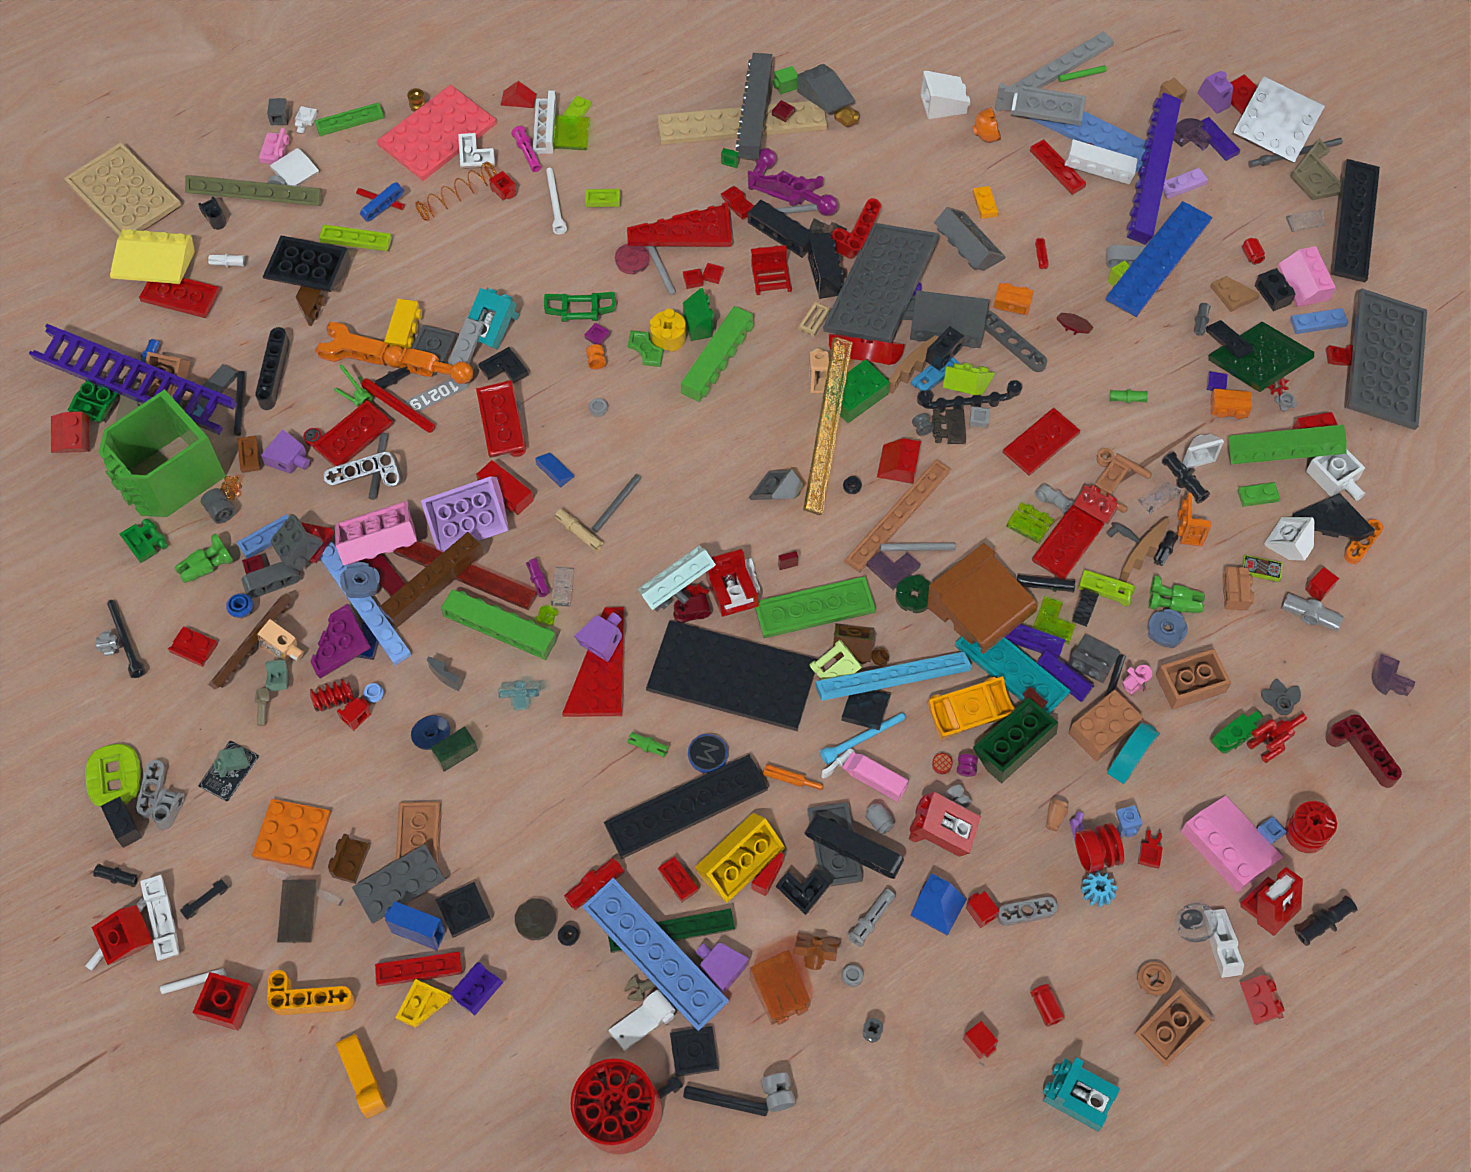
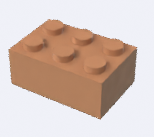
M1215 649L1161 665L1156 674L1172 710L1226 693L1231 684Z
M1113 690L1072 724L1069 735L1097 762L1135 731L1141 724L1143 716L1116 690Z

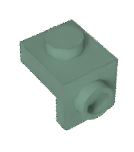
M284 659L267 661L265 666L267 670L266 688L268 691L287 689L289 673L286 661Z
M243 747L220 750L214 760V768L218 771L220 777H225L228 771L245 769L249 765Z

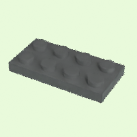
M848 802L807 809L809 823L813 815L817 814L853 831ZM813 841L817 867L832 879L833 883L830 887L862 882L860 863Z
M424 844L356 884L352 889L371 923L374 924L385 917L386 910L389 906L392 907L394 901L406 905L443 883L446 879L429 849Z

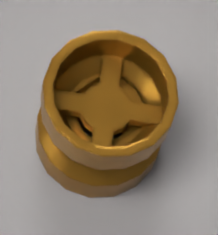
M413 88L408 91L409 106L415 112L426 103L424 93L419 88Z

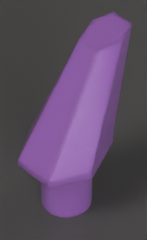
M1076 812L1075 818L1070 820L1074 842L1076 831L1083 830L1085 826L1082 823L1084 817L1082 812Z

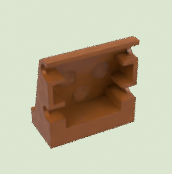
M983 543L929 585L927 608L944 622L950 619L954 624V631L971 645L977 642L981 647V653L984 654L1037 611V603L996 559L995 551Z

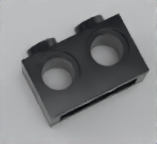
M1277 268L1258 275L1254 285L1273 311L1291 305L1296 295L1293 287L1288 284L1284 275Z
M949 326L927 348L925 361L940 371L962 349L964 336Z

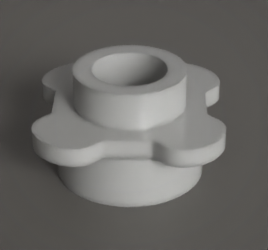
M1285 392L1275 398V402L1280 405L1282 411H1287L1289 408L1297 406V402L1291 393Z

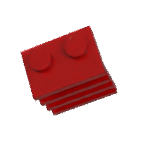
M786 245L751 249V267L756 295H760V291L787 289L788 292H791L786 262ZM784 272V273H781V274H772V275L757 276L758 274H768V273ZM786 280V282L768 283V284H758V283H763V282H773V281Z

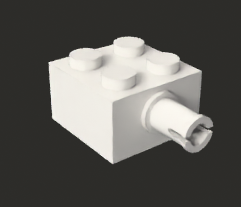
M1348 450L1347 454L1315 457L1306 470L1330 497L1342 490H1347L1356 501L1365 495V492L1355 483L1359 480L1365 467Z

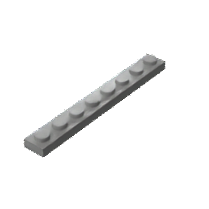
M1103 31L1010 87L1016 88V85L1041 89L1058 79L1059 75L1070 72L1113 46L1114 41Z

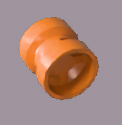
M594 344L586 348L588 367L595 370L603 368L606 365L603 347Z

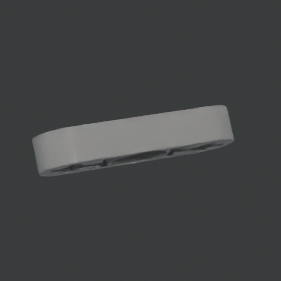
M159 760L150 761L145 769L136 806L138 813L143 818H151V811L157 801L159 792L163 788L166 767ZM156 767H159L160 771H156V779H154V773L152 772V770H156ZM149 785H157L155 792H146ZM146 798H148L151 808H148L145 812L143 807H147L148 800Z
M1043 897L1003 905L999 909L1000 912L997 919L1000 924L1010 926L1051 918L1057 910V903L1051 897ZM1045 903L1048 906H1052L1050 912L1047 909H1040L1039 914H1037V909L1043 908ZM1028 906L1033 910V914L1025 916L1022 914L1021 909ZM1017 908V914L1011 915L1010 920H1007L1005 916L1002 917L1004 911H1007L1008 914H1013Z

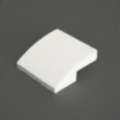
M298 148L270 165L274 173L285 180L286 185L299 186L319 173V170L311 160Z

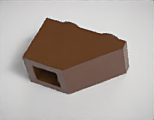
M301 286L296 295V300L308 325L312 326L314 321L318 319L321 307L326 302V296H324L323 290Z

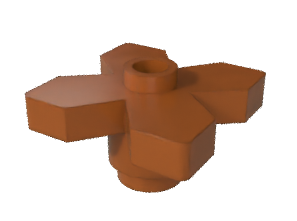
M798 932L794 954L804 956L805 967L812 970H820L825 960L836 961L839 940Z

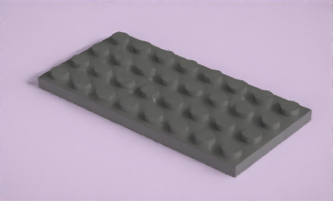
M874 223L823 326L824 332L891 343L939 239L938 233Z
M1363 288L1358 292L1348 409L1413 430L1419 427L1427 309Z

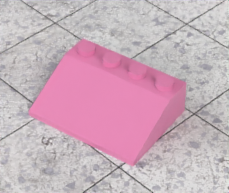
M408 501L335 524V546L343 566L359 562V560L365 558L372 559L380 553H390L396 548L408 547L417 542Z
M1227 796L1222 797L1187 821L1181 830L1182 834L1237 893L1241 892L1283 858L1276 848L1263 837Z

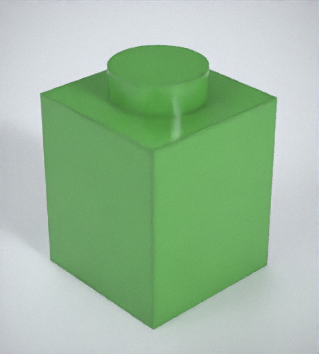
M793 66L774 71L772 83L780 95L797 90V73Z

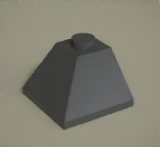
M792 469L768 471L749 496V499H795L800 494L804 484Z

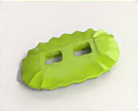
M125 744L107 745L95 750L88 758L85 768L86 788L89 799L95 806L101 807V805L119 796L125 804L131 799L136 798L138 791L141 789V768L137 752L131 746ZM118 761L119 770L107 773L106 765ZM120 780V789L108 791V782Z

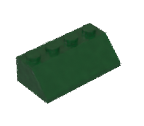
M1028 698L973 746V750L985 769L1002 784L1057 734L1059 722Z

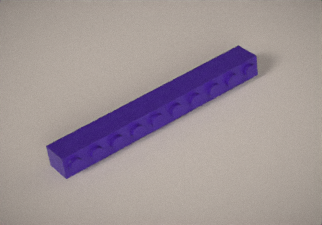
M1164 92L1153 103L1154 111L1150 116L1151 125L1147 130L1149 135L1144 144L1146 149L1141 158L1143 163L1138 172L1140 177L1135 186L1137 191L1132 200L1134 205L1129 214L1131 220L1127 225V238L1144 245L1154 236L1181 105V99Z

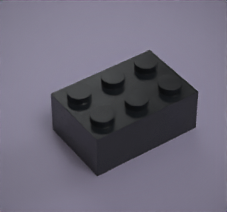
M830 233L811 235L808 241V261L819 299L838 296L840 288L843 287L841 279L844 277L843 268L839 267V254L835 253V240L831 239Z

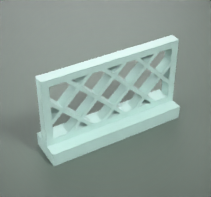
M699 545L637 590L653 610L716 564L707 551Z

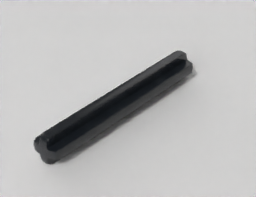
M685 1086L683 1097L685 1099L761 1116H767L768 1114L767 1104L691 1086Z

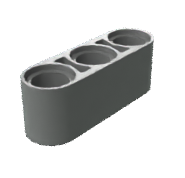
M279 562L248 573L242 577L241 581L246 594L251 598H256L297 583L300 580V574L297 569Z

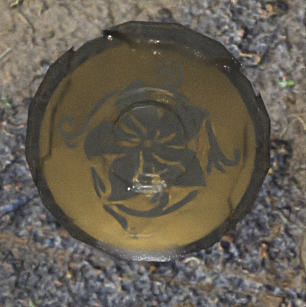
M539 898L527 900L518 907L515 913V926L518 933L531 941L548 937L555 928L556 913L553 907L545 900Z

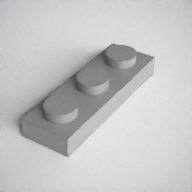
M466 317L448 364L453 365L459 361L470 363L484 324Z

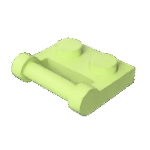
M841 640L835 643L836 646L820 659L809 664L821 680L855 674L862 668V665ZM839 652H842L844 657L824 672L821 667Z

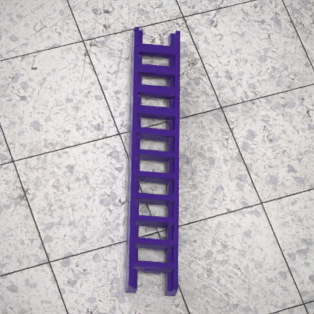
M46 324L45 327L47 329L45 332L53 337L44 354L36 350L29 352V355L38 362L102 388H108L112 392L142 404L152 398L147 396L146 393L155 379L162 381L155 395L164 389L167 391L170 385L178 387L172 397L178 404L186 391L193 393L184 411L198 427L220 435L223 428L219 424L209 421L217 407L216 405L220 404L233 410L237 405L235 400L229 396L49 324ZM64 341L68 345L58 360L54 356ZM77 349H83L75 366L70 365L69 363ZM93 354L98 355L99 357L91 371H85L84 369ZM111 360L115 364L107 378L100 377L107 362ZM124 366L131 368L122 385L115 383ZM140 372L146 374L138 391L130 389ZM203 397L208 399L209 402L199 417L194 415L193 412Z

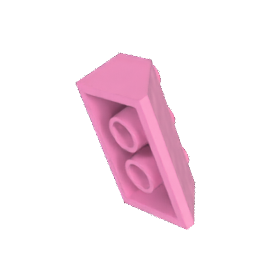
M1316 246L1299 249L1278 264L1280 272L1296 293L1293 300L1297 307L1331 299L1336 287Z

